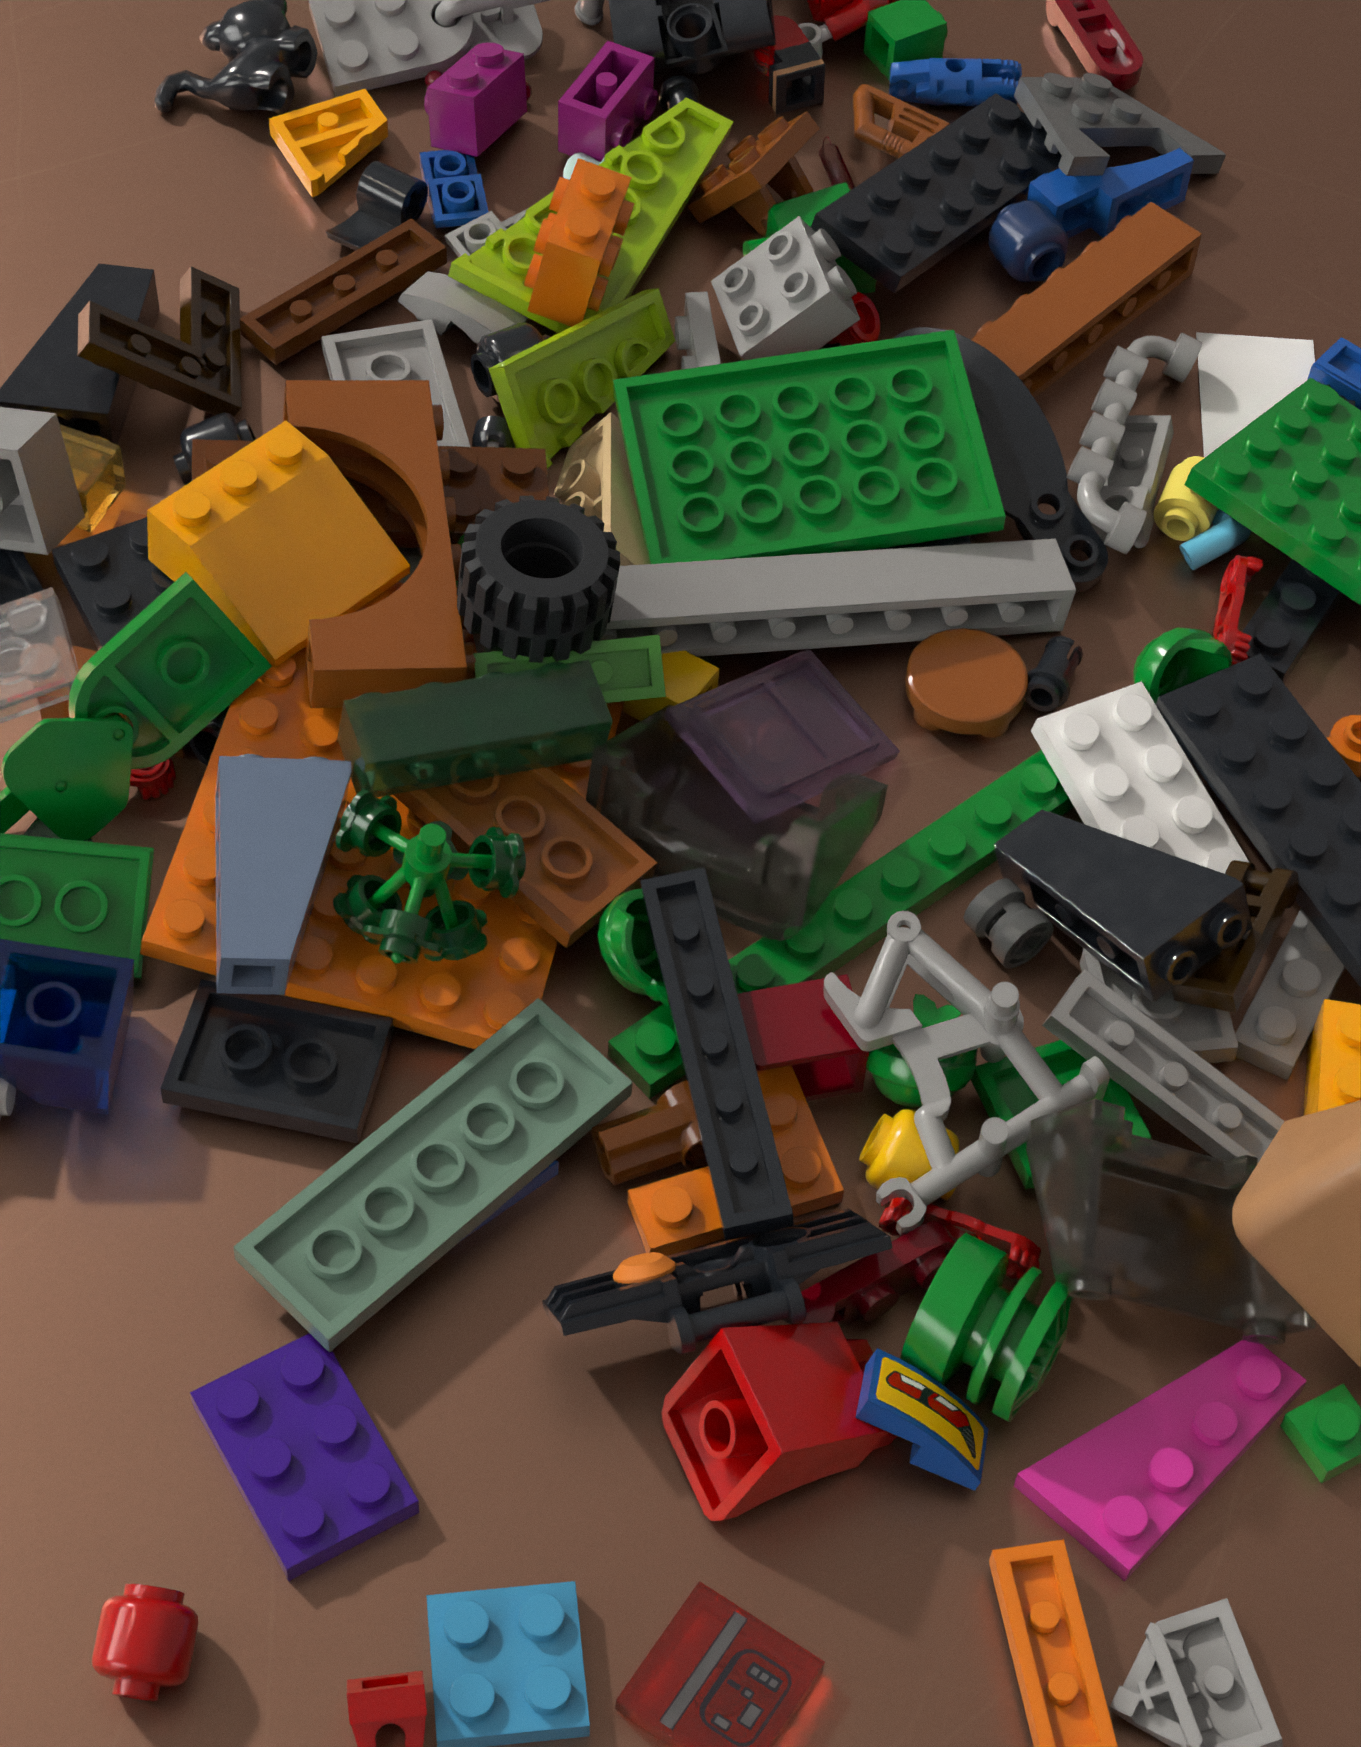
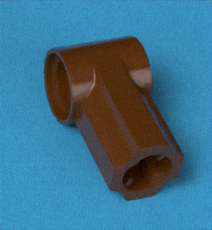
M687 1080L674 1085L664 1092L655 1106L592 1127V1141L596 1149L598 1162L606 1179L610 1180L613 1185L682 1162L685 1167L692 1169L707 1166Z

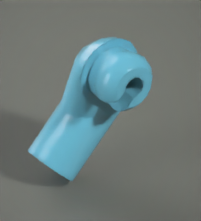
M1219 509L1213 519V527L1179 545L1180 551L1192 570H1196L1243 544L1249 538L1251 530Z

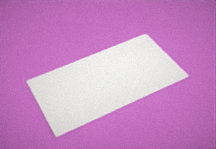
M1196 332V339L1202 342V347L1198 354L1204 457L1208 456L1308 380L1311 366L1315 363L1313 340Z

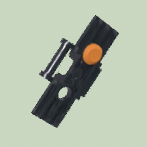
M845 1209L795 1222L792 1227L723 1241L670 1256L656 1252L635 1255L623 1260L616 1270L554 1286L547 1299L542 1300L546 1315L563 1336L629 1320L661 1322L667 1324L671 1348L679 1354H685L695 1351L697 1342L714 1338L721 1328L760 1326L783 1320L791 1325L805 1321L806 1310L799 1284L821 1269L892 1249L891 1237L854 1211ZM732 1285L735 1296H743L741 1301L700 1311V1297L704 1296L703 1292Z

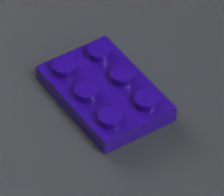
M310 1333L190 1392L194 1409L288 1581L420 1513L419 1500L332 1351L329 1353Z

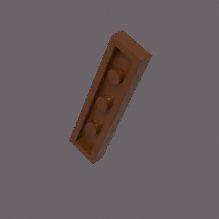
M411 218L241 317V335L277 365L321 339L322 336H326L415 283L426 272H433L447 264V247Z

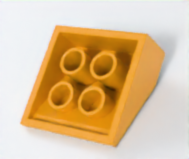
M286 420L147 510L148 560L174 582L187 572L274 668L307 646L309 619L331 618L356 612L410 574V564L329 455Z

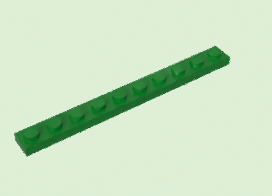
M1042 750L729 959L737 995L743 992L825 978L826 975L831 972L834 973L887 936L888 920L893 914L899 911H909L917 916L997 861L993 844L1041 809L1062 816L1074 808ZM661 1005L608 1041V1056L649 1099L686 1075L669 1006Z

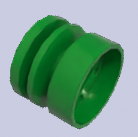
M965 1232L947 1254L928 1288L907 1334L900 1359L923 1371L944 1386L957 1374L963 1363L973 1367L966 1399L977 1406L985 1399L996 1380L1002 1382L992 1412L994 1415L1011 1422L1022 1405L1040 1389L1057 1358L1068 1331L1069 1310L1076 1290L1075 1287L1058 1279L1045 1296L1041 1305L1035 1304L1034 1302L1040 1290L1044 1274L1043 1271L1033 1266L1018 1281L1012 1291L1002 1287L1008 1265V1254Z

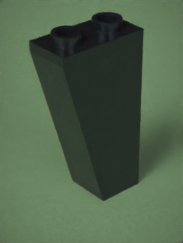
M1043 809L993 844L1003 879H1012L1025 894V903L1032 909L1041 910L1054 926L1152 1002L1158 1000L1175 986L1186 982L1196 970L1224 949L1234 946L1244 934L1253 928L1244 884L1235 877Z

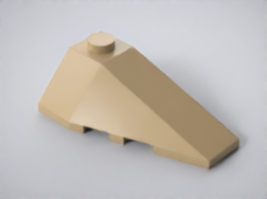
M610 412L569 447L554 495L560 498L561 504L569 506L575 503L585 508L584 515L587 517L596 515L605 523L604 531L612 532L617 541L616 551L620 552V566L650 564L639 520L620 422Z

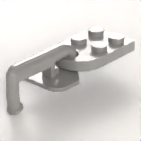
M550 0L308 1L335 97H339L361 89L372 90L423 78L432 70L443 73L466 55L474 46L481 43H497L503 46L505 50L524 53V60L530 59L538 53L543 42V32L534 4ZM579 0L574 8L577 18L587 25L598 24L604 15L603 5L605 0Z

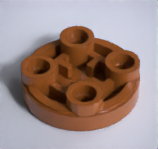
M968 628L948 629L924 639L913 650L909 658L905 678L906 694L914 708L913 716L918 725L928 730L943 729L958 734H981L989 738L999 737L1008 731L1010 721L1016 717L1023 706L1028 684L1025 663L1010 644L988 632Z

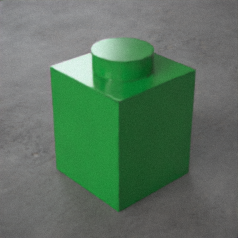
M899 0L868 11L863 53L889 80L890 67L893 62L943 58L944 43L948 34L947 22L943 15L936 11L926 0Z

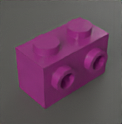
M607 41L558 101V151L570 156L582 152L601 162L605 154L618 145L625 147L629 144L633 131L642 120H648L652 116L657 104L658 92L653 89L654 57Z
M497 43L477 44L427 87L424 107L429 115L431 147L478 157L527 112L524 53L505 50L503 46Z

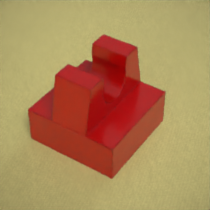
M423 1670L347 1680L349 1724L352 1727L357 1747H377L376 1733L386 1724H396L403 1729L406 1747H423L427 1715Z

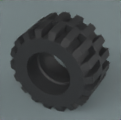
M533 495L520 496L519 502L512 503L508 499L496 502L494 511L484 509L476 515L475 524L468 525L464 533V542L461 549L456 594L457 609L460 616H465L464 626L469 633L481 634L480 643L490 650L499 647L503 649L502 656L516 660L517 656L521 655L529 657V662L543 663L544 657H553L556 662L569 659L570 651L582 654L591 649L592 640L600 641L606 633L607 624L611 620L620 568V552L616 551L617 541L613 533L604 531L605 523L596 515L589 517L584 515L585 508L575 503L569 506L560 504V498L547 496L546 500H535Z

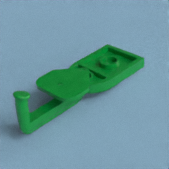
M187 572L180 576L82 666L74 679L69 694L70 718L43 719L8 749L1 765L2 777L7 786L0 791V833L7 832L26 813L31 811L61 839L83 841L93 837L126 807L129 799L131 769L151 767L172 757L272 667L268 660Z

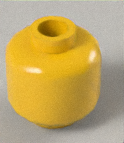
M903 1109L893 1118L884 1113L870 1133L860 1154L859 1161L867 1165L866 1179L873 1188L878 1190L889 1179L898 1177L907 1178L909 1183H912L932 1170L914 1123L915 1110ZM946 1128L954 1152L957 1154L960 1142L958 1136ZM956 1187L947 1192L946 1194H944L943 1196H941L940 1198L947 1201L955 1191Z

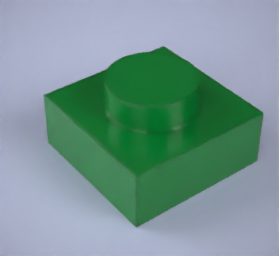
M1344 1384L1285 1414L1280 1425L1321 1484L1361 1463V1407Z

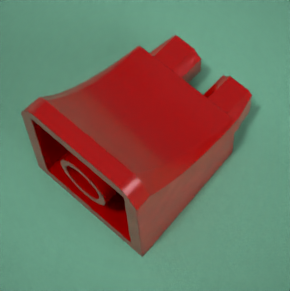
M838 1322L727 1327L720 1329L667 1393L661 1413L663 1426L701 1509L707 1518L711 1521H720L738 1517L756 1506L797 1487L858 1467L874 1449L892 1443L897 1437L896 1435L855 1418L865 1365L873 1355L867 1339H846Z

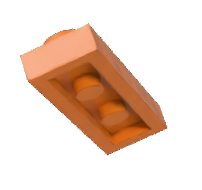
M1064 1539L992 1550L989 1565L1033 1746L1118 1747Z

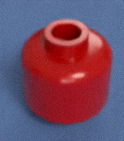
M126 1584L124 1595L111 1597L104 1602L95 1641L92 1666L100 1676L115 1680L112 1695L138 1700L158 1701L160 1687H175L186 1681L190 1673L199 1622L196 1612L189 1606L183 1605L185 1593L156 1586Z

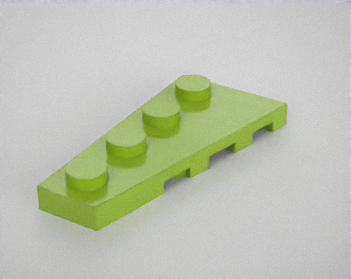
M659 288L643 290L489 368L516 448L545 449L548 469L553 464L550 459L561 448L570 447L583 434L581 428L595 414L604 413L615 402L613 380L641 376L676 341Z

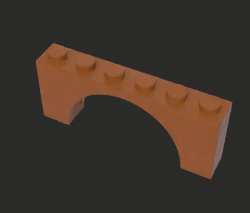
M285 380L282 421L286 420L327 453L344 476L367 485L389 500L410 524L418 540L422 555L417 568L409 579L399 589L380 602L343 616L309 619L306 666L310 707L461 705L465 680L475 678L474 663L476 658L473 655L475 647L473 642H464L462 630H467L464 626L465 616H460L457 609L456 581H458L461 545L451 544L449 533H454L456 528V505L454 497H444L443 486L449 485L450 478L449 454L447 450H438L437 441H442L443 409L442 405H432L429 380Z

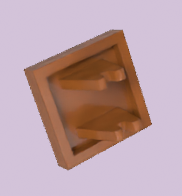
M806 111L789 122L783 116L779 117L757 136L759 140L757 141L752 135L747 136L726 154L731 161L726 167L723 164L717 166L699 181L697 185L701 188L702 192L687 206L698 222L702 223L732 206L760 235L766 236L768 210L776 204L766 184L784 201L813 192L810 182L794 155L820 129Z

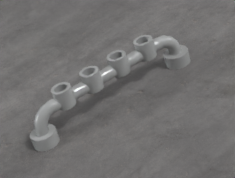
M1184 333L1179 335L1176 342L1160 336H1144L1134 340L1127 350L1117 346L1104 371L1103 377L1106 379L1100 387L1091 407V410L1095 412L1090 417L1081 435L1079 444L1083 446L1074 458L1066 477L1079 484L1077 501L1082 513L1092 524L1107 532L1104 545L1123 554H1127L1133 546L1143 526L1147 512L1127 502H1124L1119 511H1116L1102 500L1101 490L1113 467L1114 461H1112V458L1125 432L1126 427L1124 424L1136 400L1137 386L1149 362L1147 358H1156L1164 361L1162 373L1181 383L1184 382L1191 371L1202 347V342Z

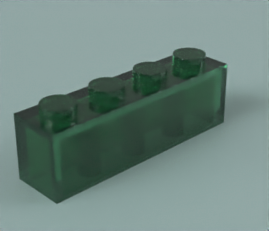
M589 660L566 664L563 662H551L536 669L512 673L491 672L475 679L451 683L430 682L415 689L385 694L370 692L360 695L355 699L344 700L337 738L345 761H351V780L356 794L362 790H368L374 794V798L385 795H394L602 758L613 720Z

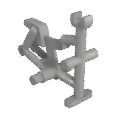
M899 911L888 920L887 937L861 997L847 988L832 972L826 975L824 979V998L858 1047L863 1051H872L894 1044L907 1063L919 1090L922 1107L915 1112L914 1123L932 1170L912 1183H909L907 1178L902 1177L889 1179L880 1186L876 1193V1202L880 1207L896 1197L905 1198L911 1203L913 1210L897 1221L896 1230L900 1236L921 1226L925 1218L926 1206L977 1173L984 1177L996 1175L1001 1168L1003 1156L1083 1104L1091 1109L1103 1101L1110 1075L1098 1057L1093 1056L1084 1062L1079 1075L1062 1086L1022 1032L1024 1017L1020 1011L1017 987L1009 982H1000L990 991L921 929L920 920L912 912ZM901 925H906V926H908L909 928L899 927V926H901ZM908 965L963 1016L922 1028V1024L911 1009L889 1008L906 966ZM980 1048L981 1056L991 1063L1001 1061L1006 1055L1039 1101L1007 1122L996 1117L987 1119L982 1125L979 1140L955 1154L943 1123L950 1110L951 1097L939 1060Z

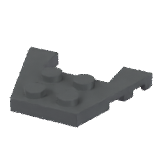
M1046 73L1044 77H1021L1014 93L1015 99L1033 127L1041 129L1043 126L1046 130L1047 136L1044 144L1048 151L1057 154L1059 151L1062 155L1058 166L1066 176L1103 175L1110 155L1100 147L1151 146L1161 155L1181 148L1194 160L1191 174L1219 173L1226 154L1218 148L1113 87L1108 79L1097 74L1085 73L1083 77H1065L1056 73Z

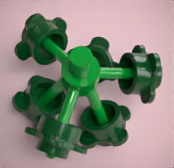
M368 790L358 792L342 815L341 829L338 831L335 839L337 848L343 852H348L355 848L359 849V852L366 857H378L385 854L391 847H394L393 858L402 867L387 881L376 875H353L347 881L348 890L346 893H339L333 899V906L337 914L343 918L346 925L352 931L362 935L366 941L375 945L380 944L378 952L392 959L397 964L401 962L416 964L420 954H424V957L430 961H440L444 958L447 960H460L482 951L488 944L486 935L482 933V927L488 923L486 913L475 909L469 902L461 900L452 901L446 881L450 879L462 880L469 872L471 881L476 887L482 888L484 891H494L497 889L503 898H513L518 892L519 881L522 879L526 869V855L522 837L518 833H510L506 836L500 827H490L485 835H480L473 841L469 854L458 853L451 841V827L442 821H434L424 825L420 829L419 834L410 840L400 835L402 818L397 811V802L393 797L385 795L379 799L374 798V794ZM407 882L410 884L411 890L405 910L402 911V902L397 891ZM435 894L438 906L431 909L425 918L419 916L418 913L423 898H428Z

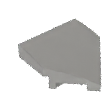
M1227 1598L1157 1621L1156 1624L1150 1622L1145 1632L1146 1639L1123 1686H1119L1111 1702V1712L1171 1747H1283L1281 1734Z

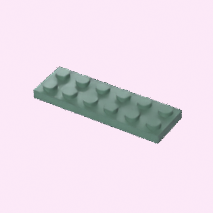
M537 998L233 1247L235 1260L330 1353L587 1134L592 1127L600 1123L632 1095L633 1082L542 1000Z

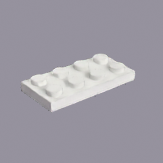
M1142 681L1037 718L1031 732L1085 825L1224 874L1233 860L1249 862Z

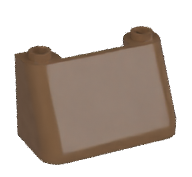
M1361 1100L1284 1121L1236 1197L1232 1208V1223L1236 1236L1248 1252L1361 1368Z

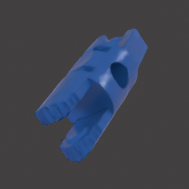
M930 58L893 62L890 67L889 95L902 101L932 106H978L997 93L1002 98L1017 105L1018 102L1014 97V93L1020 77H1022V67L1018 61L1008 59Z

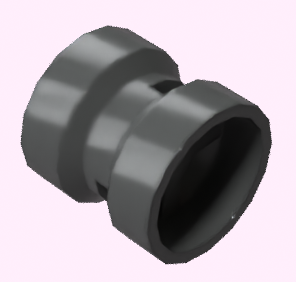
M1008 878L997 880L983 889L970 902L963 919L977 937L990 940L994 956L1005 968L1011 969L1026 963L1038 954L1051 938L1054 926L1041 910L1030 909L1025 904L1026 897L1024 892L1012 879Z

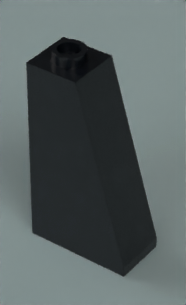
M99 263L1 386L0 407L56 413L66 449L115 454L137 382L77 356L78 315L87 303L92 301L154 329L160 309L153 269Z

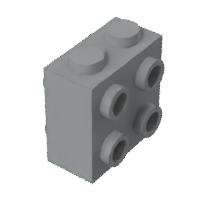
M800 216L774 233L770 238L711 281L738 352L744 360L818 350L860 320L851 298L857 293L856 288L846 272L835 261L841 256L837 245L824 229L821 228L815 232Z

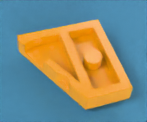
M366 89L269 118L271 137L311 197L320 195L388 137V120Z

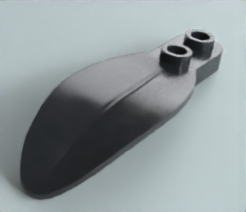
M916 327L901 332L894 338L941 332L947 330L930 327ZM955 333L1005 515L1015 520V525L1024 540L1056 539L1075 585L1076 592L1091 589L1100 581L1108 563V551L1104 542L1068 491L1064 460L1048 420L1024 383L1002 360L971 339ZM1048 504L1056 510V513L1052 515L1044 514L1039 510L1038 505ZM1081 550L1088 556V560L1078 561L1071 556L1070 551Z

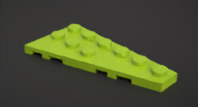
M686 97L645 126L642 134L625 147L618 145L605 154L604 161L599 166L631 177L625 200L635 204L624 236L614 233L615 236L624 239L609 278L600 275V277L609 280L598 312L587 309L584 320L631 296L696 190L697 184L704 177L728 138L734 121ZM553 191L528 208L525 217L505 231L500 228L487 237L485 245L470 256L464 253L451 263L448 277L560 333L571 326L527 311L533 289L524 286L534 253L543 256V254L533 251L543 219H547L550 212L558 213L549 209Z

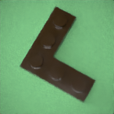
M191 266L180 279V340L89 301L78 315L77 356L99 367L109 369L139 382L150 389L160 391L188 403L199 410L206 411L215 416L220 413H229L234 417L242 408L239 288Z

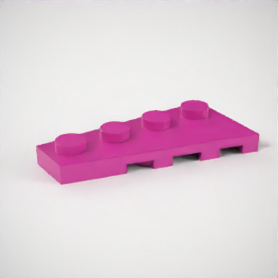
M1250 1335L1019 1472L1016 1476L1014 1487L1123 1581H1126L1299 1396L1307 1380Z

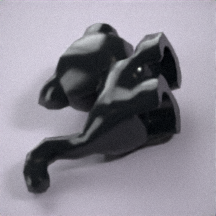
M250 0L228 9L220 20L206 26L199 36L202 45L211 51L221 52L229 63L212 79L199 76L188 70L166 76L156 89L154 107L161 112H168L172 109L177 94L189 91L200 98L215 100L231 110L248 111L257 109L285 114L295 95L291 77L307 78L315 68L318 55L315 41L308 29L297 25L290 27L285 16L287 12L286 0Z

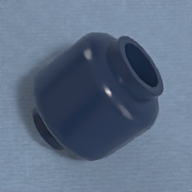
M1036 200L1021 201L1002 209L990 229L988 244L994 256L1012 278L1020 282H1037L1048 279L1054 270L1062 267L1068 251L1069 238L1064 227L1049 208Z

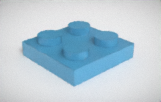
M575 1581L426 1595L437 1747H489L590 1736Z

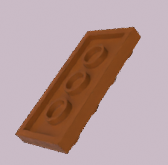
M472 703L384 770L381 785L425 824H430L434 821H442L448 824L452 829L451 841L458 853L469 854L473 841L478 836L485 835L490 827H500L506 836L510 833H518L524 843L526 869L522 879L519 881L517 894L510 899L566 949L599 922L602 912L615 897L624 892L639 889L641 887L640 880L650 879L654 875L658 862L475 703Z

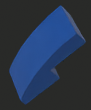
M449 150L420 152V170L422 180L426 182L428 187L427 202L435 228L462 226L489 212L481 174L477 173L474 156Z

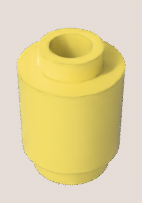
M1189 457L1173 468L1154 509L1153 515L1156 525L1172 539L1179 541L1190 540L1208 530L1218 510L1216 506L1184 485L1191 468L1205 457Z

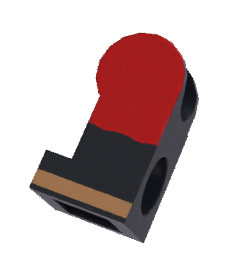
M774 15L776 45L753 50L754 68L759 73L769 77V104L777 115L823 103L825 85L824 62L795 21L785 16Z

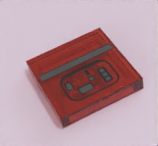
M699 1581L616 1699L615 1710L671 1747H774L823 1673L825 1661Z

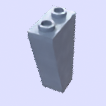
M244 754L238 757L219 756L215 788L217 993L285 995L345 810L352 772L351 761L329 760L323 757H308L304 759L264 758L256 754Z

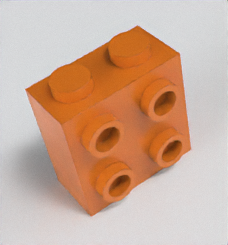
M579 158L570 180L559 177L549 206L550 210L558 213L550 212L548 218L543 219L533 251L541 253L543 256L534 253L524 281V286L533 289L527 311L571 327L584 320L587 309L598 312L609 281L600 277V275L609 278L624 239L615 236L614 233L624 236L635 204L625 200L631 177Z

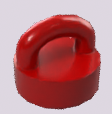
M857 292L851 297L860 320L826 344L835 345L840 343L842 346L877 341L880 334V318L874 303L866 295Z

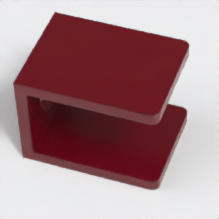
M848 974L837 976L853 992ZM825 978L739 993L737 996L757 1071L792 1065L807 1102L863 1092L869 1051H863L858 1047L824 998Z

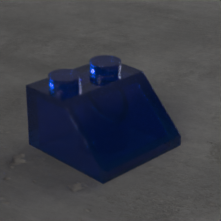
M0 939V1078L41 1105L108 1114L133 1007L134 959Z

